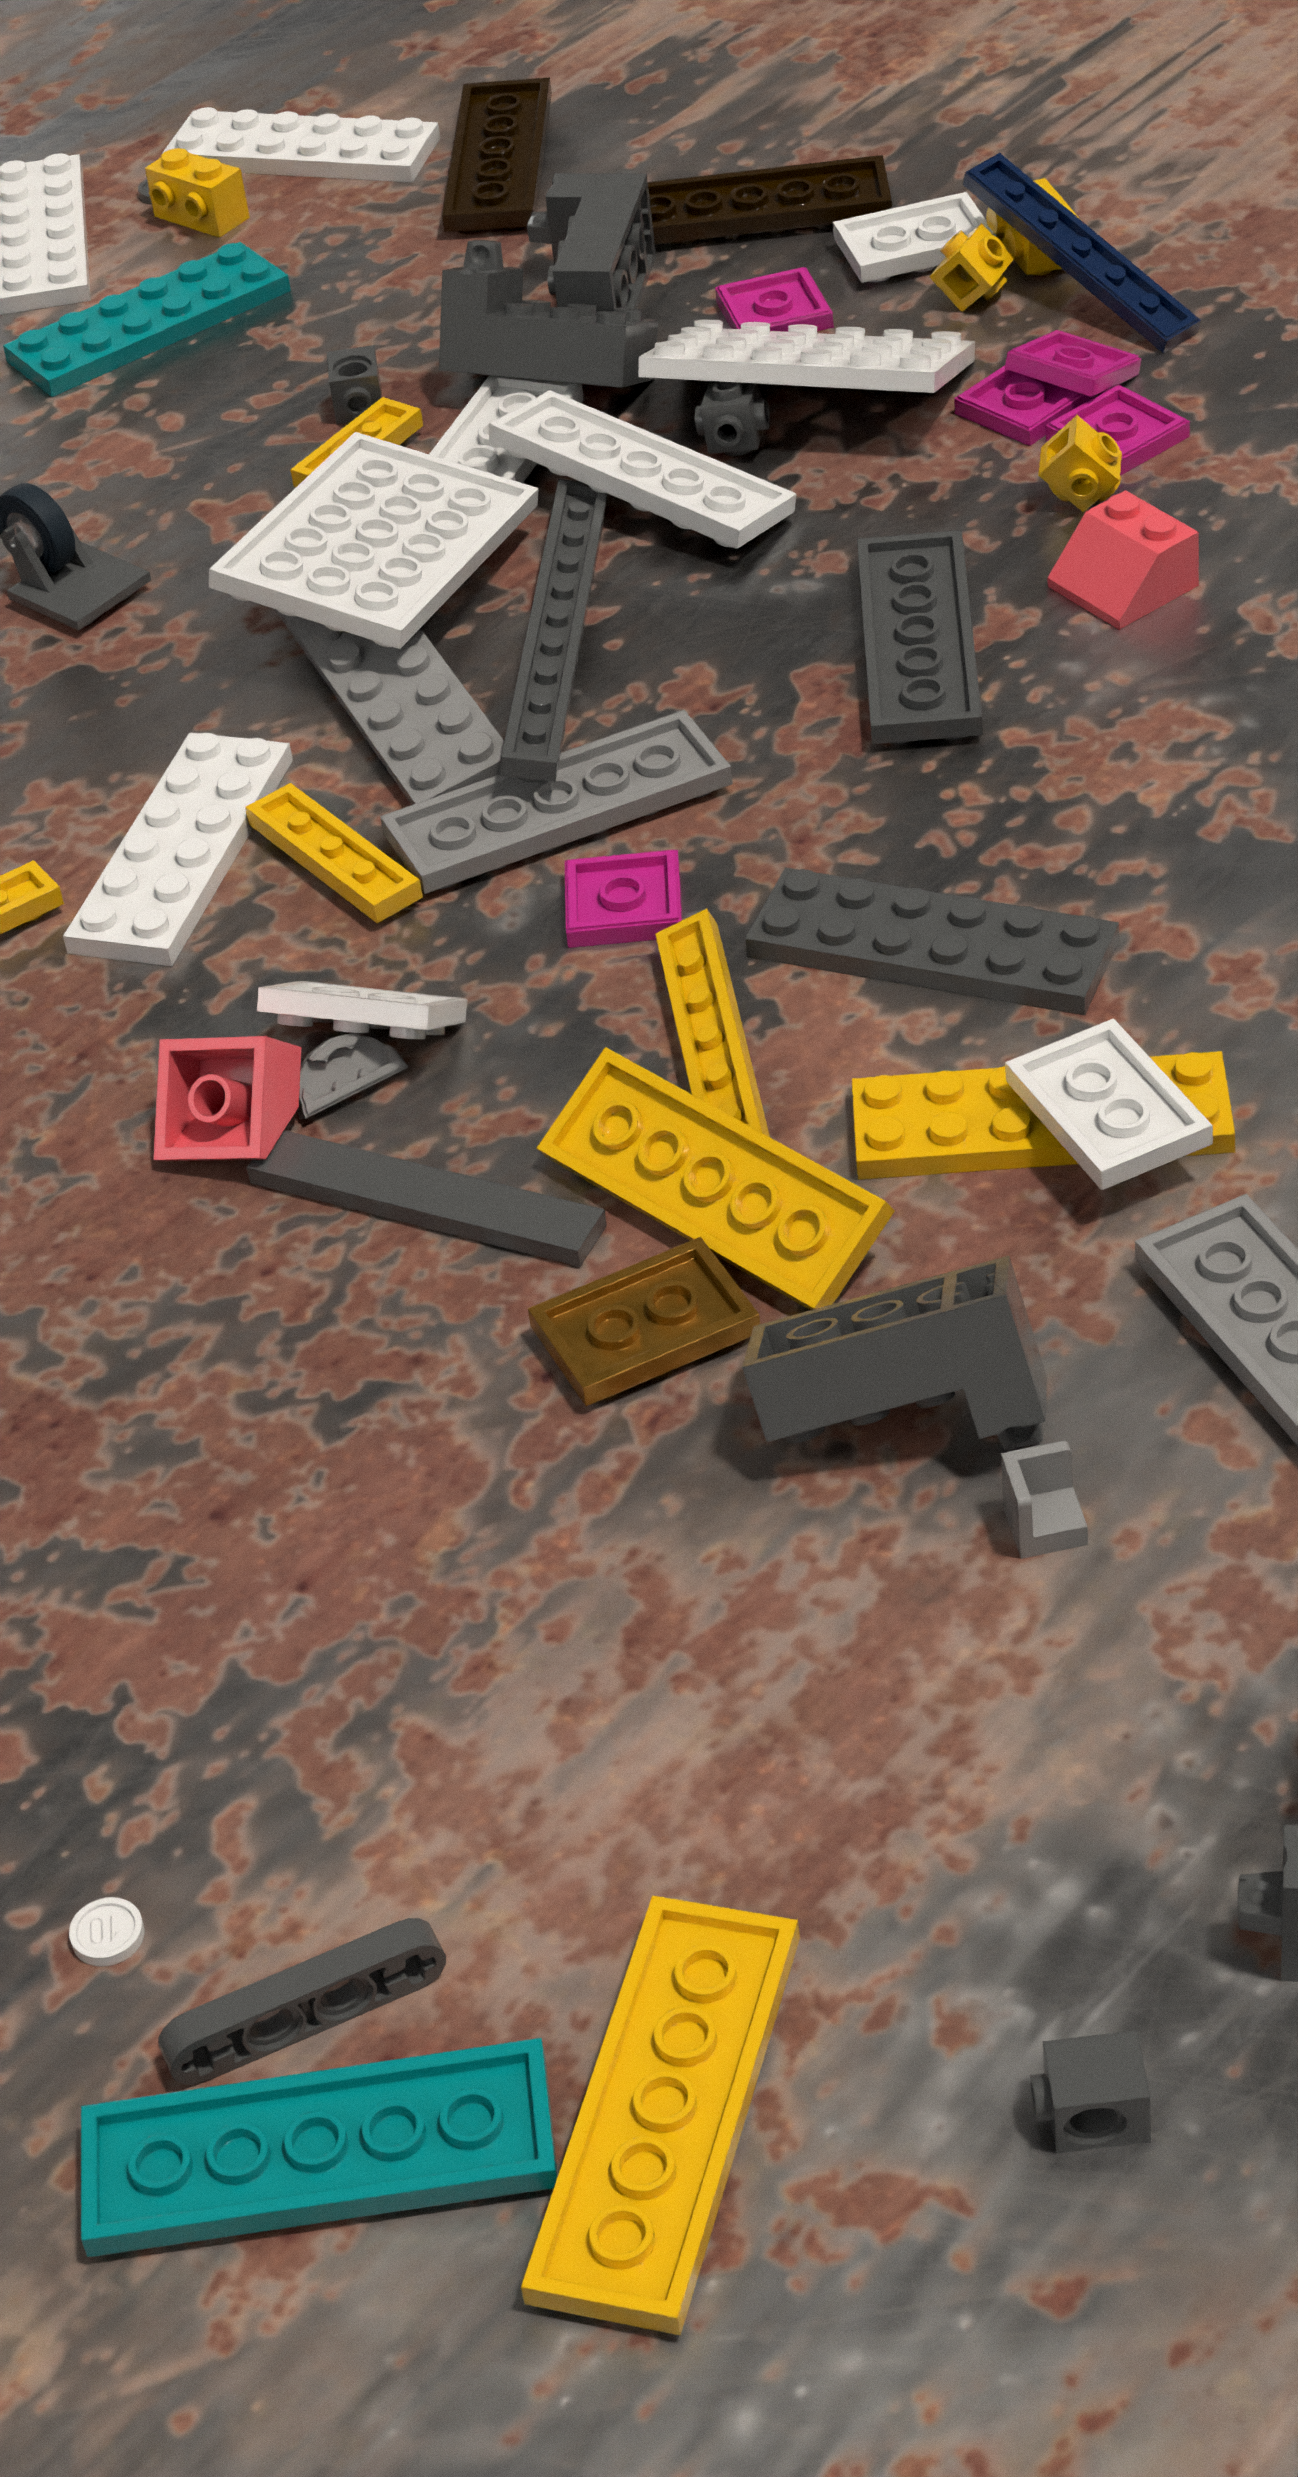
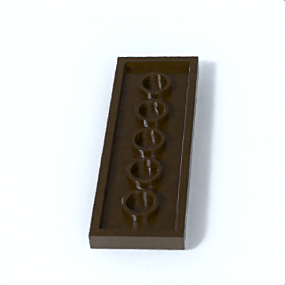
M550 77L463 84L442 212L444 232L458 231L461 234H474L485 229L503 228L507 231H519L527 227L531 214L537 212L552 96Z
M883 155L648 182L654 244L673 242L678 245L693 243L697 239L714 237L735 239L743 234L758 232L780 234L788 229L810 226L816 229H824L833 226L834 221L892 209V198Z

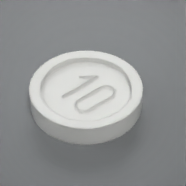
M116 1897L101 1898L85 1905L76 1913L69 1927V1938L76 1956L89 1965L99 1967L116 1965L130 1958L141 1946L145 1935L143 1920L137 1907L125 1899Z

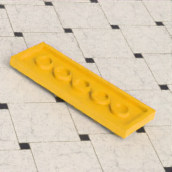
M607 1047L603 1049L536 1148L549 1160L691 1241L701 1237L715 1256L809 1310L832 1305L895 1212L885 1200Z
M1222 1051L1149 1056L1213 1125V1144L1186 1156L1235 1153V1128ZM1005 1066L987 1069L852 1078L858 1180L1078 1164L1006 1082Z
M652 1895L521 2285L525 2305L681 2336L800 1940L798 1920Z

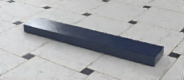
M1001 153L965 172L964 187L1163 354L1198 333L1201 320Z

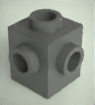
M709 381L701 405H697L695 408L697 433L699 436L705 435L708 454L725 453L728 456H741L749 453L751 450L758 449L763 431L770 428L769 404L767 399H762L760 384Z

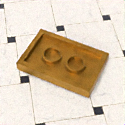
M701 1237L527 1308L530 1327L585 1406L751 1337L753 1327L760 1324L758 1311Z

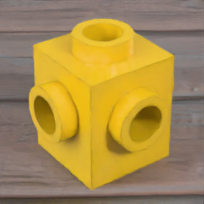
M981 223L967 236L960 230L941 248L940 251L945 258L929 277L957 308L963 312L981 296L985 300L991 298L1006 283L1007 279L1002 274L1014 260V257L1005 249L1001 240L992 235Z
M1076 415L1041 447L1038 476L1048 483L1051 491L1059 499L1065 502L1070 501L1084 513L1098 499L1105 501L1118 488L1121 482L1122 452L1110 435L1105 432L1098 433Z

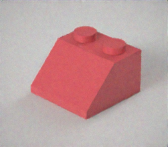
M1125 490L1085 512L1047 577V585L1052 590L1120 630L1199 586V532Z
M268 1036L159 1039L153 1160H265L299 1107L302 1047Z

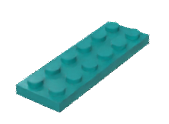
M243 243L226 244L220 247L218 252L199 260L184 262L178 269L163 276L145 279L139 286L119 295L106 296L92 307L80 312L67 313L59 321L39 330L34 329L22 333L18 339L3 345L6 361L43 391L54 397L291 292L288 274Z
M542 2038L81 2106V2241L87 2258L552 2189L558 2177L546 2058Z

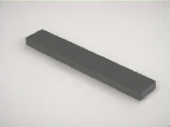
M285 1130L265 1160H252L247 1166L250 1183L578 1267L582 1265L607 1226L605 1209Z

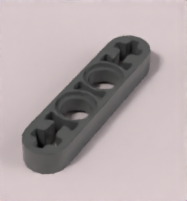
M420 1918L401 1920L182 2013L163 2028L158 2037V2046L175 2081L185 2085L203 2083L422 1989L441 1974L446 1965V1954L427 1921ZM351 1979L347 1984L343 1985L337 1990L325 1993L329 1988L338 1984L339 1982ZM281 2009L277 2014L268 2018L267 2020L255 2023L260 2017L266 2015L267 2013Z

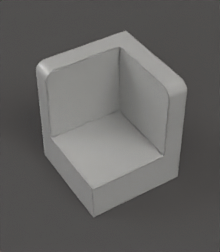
M1058 1441L1001 1453L1003 1507L1020 1558L1023 1559L1088 1545V1526L1073 1488L1072 1452L1068 1442Z

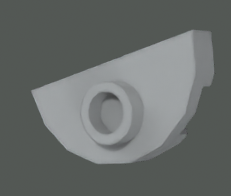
M350 1033L325 1040L307 1054L301 1065L299 1107L297 1109L299 1120L305 1119L408 1068L407 1064L395 1048L388 1044L384 1045L373 1037Z

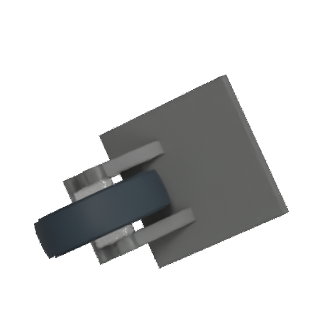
M21 483L13 486L0 496V537L5 548L11 553L21 578L19 583L7 590L10 600L79 631L83 627L92 624L96 618L119 602L128 599L132 593L151 581L149 571L80 542L62 508L41 488L30 483Z

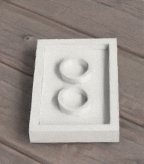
M967 192L833 222L834 240L861 283L868 281L883 282L894 275L912 271L927 272L934 269L945 258L940 251L941 248L960 230L967 236L982 223L992 235L996 236Z
M296 981L258 987L257 1011L278 1014L277 1024L309 1027L313 1026V1022H333V1030L351 1033H368L369 1028L388 1029L390 1026L389 1036L404 1039H425L426 1035H445V1026L460 1024L466 1021L467 999L309 981Z
M1114 1018L1005 1062L1006 1082L1101 1190L1213 1144V1125Z

